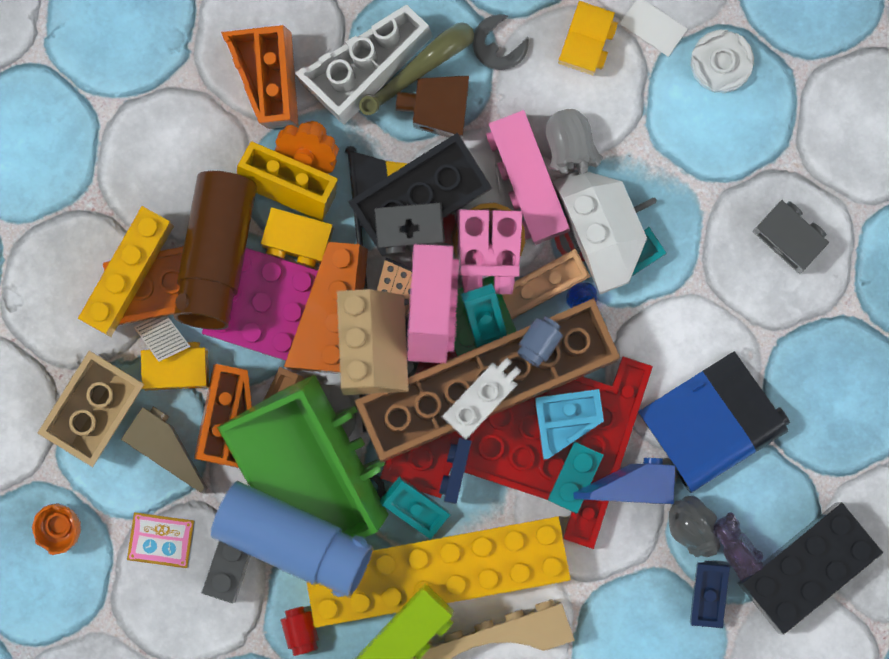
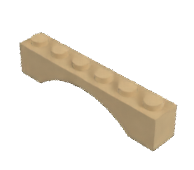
M550 599L536 604V611L524 615L523 609L504 615L506 619L504 622L494 625L492 620L476 624L474 625L475 632L463 635L462 630L452 632L443 636L445 642L432 645L430 640L427 643L431 647L420 659H452L473 647L490 643L511 642L529 645L546 651L575 640L562 603L555 604L554 600Z

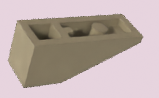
M154 406L150 411L142 407L121 440L200 493H205L208 489L175 429L166 422L169 416Z

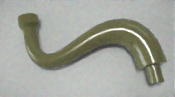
M460 22L443 31L374 95L363 97L359 102L360 111L365 115L374 114L378 111L379 106L396 96L397 92H401L419 78L470 46L474 39L472 28L468 24Z

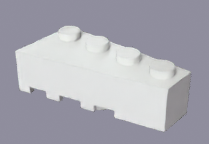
M406 4L372 25L368 31L358 37L355 35L347 40L346 44L337 50L324 54L318 58L319 61L307 68L303 67L295 72V75L300 84L345 125L360 110V100L367 95L377 93L433 36L429 25Z

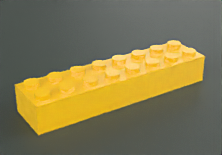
M559 516L373 550L366 571L351 597H337L332 593L331 589L319 583L313 585L307 582L314 627L317 628L398 613L424 584L430 587L443 601L452 603L570 581V574Z

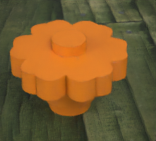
M307 121L300 124L299 128L287 125L279 132L275 141L276 148L274 151L329 174L333 172L339 148L335 144L334 138L327 135V131L321 123Z

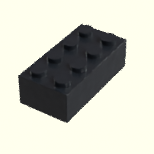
M456 133L351 199L348 203L380 254L387 256L390 253L386 254V247L378 248L375 208L442 203L444 220L457 212L456 210H460L493 188L461 136ZM412 219L408 220L406 226H402V232L408 233L409 238H413V233L419 231V225H414Z
M837 502L737 584L777 633L784 635L882 555L883 552L842 502Z

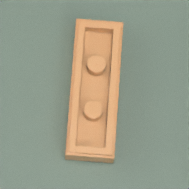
M576 249L516 280L513 293L502 294L511 318L514 319L589 279L591 276Z

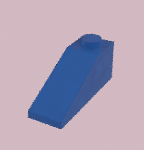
M644 458L643 464H629L574 492V499L674 504L675 465H663L662 458Z

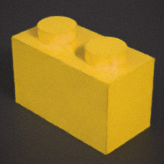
M271 207L261 246L267 249L266 254L281 259H284L286 254L298 257L297 263L315 268L316 263L321 264L327 244L331 241L334 227L333 224Z
M187 342L190 345L189 348L159 362L150 349L141 350L142 383L145 384L142 389L147 391L209 388L208 349L205 347L200 348V342Z

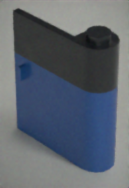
M735 351L638 411V414L672 464L675 465L678 477L690 493L788 432L786 425L790 424L782 408L775 409Z

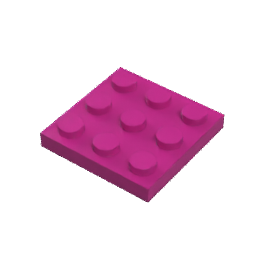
M246 248L238 294L233 298L228 328L222 330L203 329L202 334L286 361L318 270Z

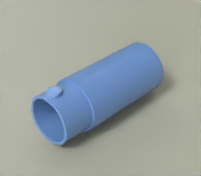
M236 481L226 493L211 528L212 538L313 585L319 583L331 589L332 593L337 597L352 596L366 571L373 551V546L367 544L363 537L357 535L351 537L343 533L340 527L240 481Z

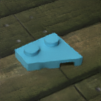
M599 389L535 398L543 460L549 459L604 421Z

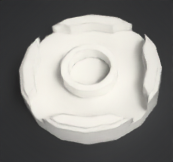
M719 29L709 32L699 39L692 51L690 65L693 76L702 87L711 92L727 93L737 90L746 83L753 69L754 55L751 46L743 36L728 30Z

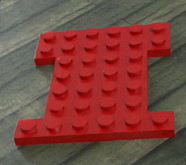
M455 350L454 352L447 351V361L457 357ZM622 356L612 386L581 377L487 417L466 439L472 442L464 473L548 500L574 442L604 455L591 484L618 471L653 366ZM418 362L414 375L441 363ZM599 389L604 421L549 459L543 460L535 398ZM455 431L385 461L380 478L394 483L400 476L421 492L441 498L442 494H439L443 475L448 476L453 463L447 462L451 443L458 444L459 438H464ZM583 500L578 513L571 512L563 539L594 549L609 501Z

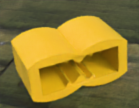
M579 1L558 64L594 76L596 68L602 70L608 52L602 49L606 39L613 40L618 22L612 21L615 12Z

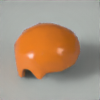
M59 503L47 505L34 517L32 531L35 542L47 550L50 555L65 553L78 542L81 533V521L77 514L65 505Z

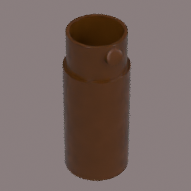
M204 171L197 175L177 279L179 291L175 301L174 318L180 323L208 330L228 328L233 298L238 294L257 190L255 182L244 176L224 171Z

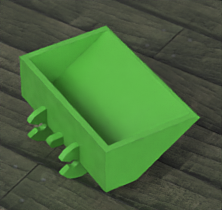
M315 375L281 390L217 427L249 486L342 529L343 533L351 537L357 535L365 538L377 533L389 514L380 503L381 499L370 480L371 477L381 471L380 468L385 463H380L378 459L362 465L355 451L365 445L362 437L350 441L341 425L353 418L352 415L357 412L355 406L344 408L335 413Z

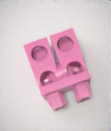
M456 210L458 223V275H462L463 292L466 293L481 288L482 276H494V290L496 294H512L515 276H519L522 211ZM489 224H490V242H489Z

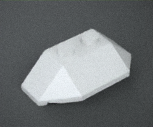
M578 171L553 180V187L599 295L628 284L647 237L623 182L591 172L580 174Z

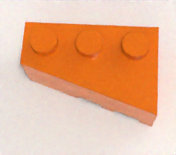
M284 25L221 32L229 47L235 67L238 69L244 83L245 91L258 122L267 129L281 128L287 125L299 126L292 32Z
M220 364L213 365L194 459L239 468L217 427L252 408L248 370Z

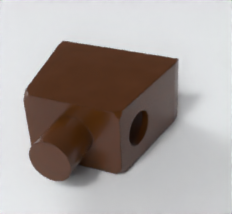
M469 76L420 78L417 81L416 94L397 92L396 111L413 112V127L447 138L458 133L463 140Z

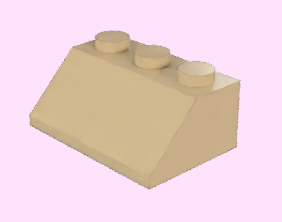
M371 289L337 291L340 378L343 395L409 392L404 295Z
M88 351L37 434L93 467L145 384L97 354Z

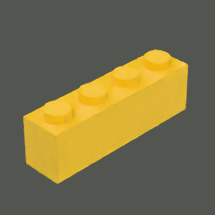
M141 206L78 317L79 320L112 337L174 228V225L169 220Z

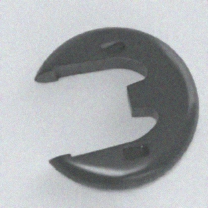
M498 14L484 19L474 31L472 46L476 57L482 64L494 70H507L515 67L524 59L528 51V37L517 48L503 57L495 55L499 47L494 42L490 45L485 44L487 35L501 21H504L508 15Z

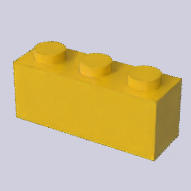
M250 141L237 165L238 175L255 182L257 194L322 222L336 197L338 178Z

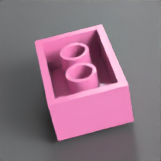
M414 244L407 361L447 363V351L454 352L459 259H453V246Z

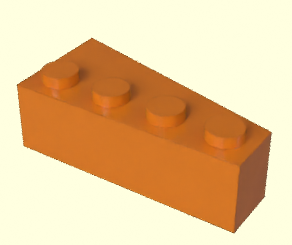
M328 242L287 356L285 368L340 374L337 291L364 290L368 249L360 244Z

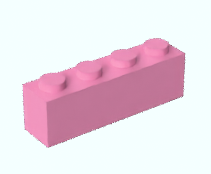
M522 110L489 123L491 132L487 133L486 136L492 152L499 150L502 161L497 163L503 181L510 179L514 191L508 194L514 210L521 208L525 220L522 221V224L525 228V239L532 238L536 245L570 232L525 111Z

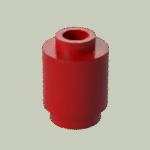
M303 606L286 610V617L280 619L287 647L292 649L293 656L317 650L316 641H319V637L314 627L311 610L305 612Z

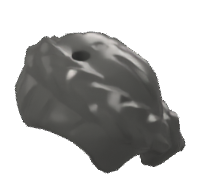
M686 496L682 500L674 502L669 511L670 533L677 542L686 546L689 554L695 557H700L701 555L710 557L717 555L721 546L720 539L714 534V524L717 516L700 499L695 496Z

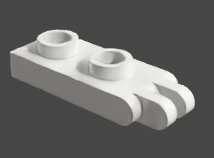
M508 358L499 366L493 362L442 416L465 440L517 386L513 380L521 370L516 366L509 375L503 372L512 362Z

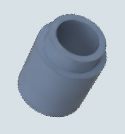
M546 316L543 320L535 318L520 341V349L517 354L536 367H539L542 362H547L563 337L559 332L561 326Z

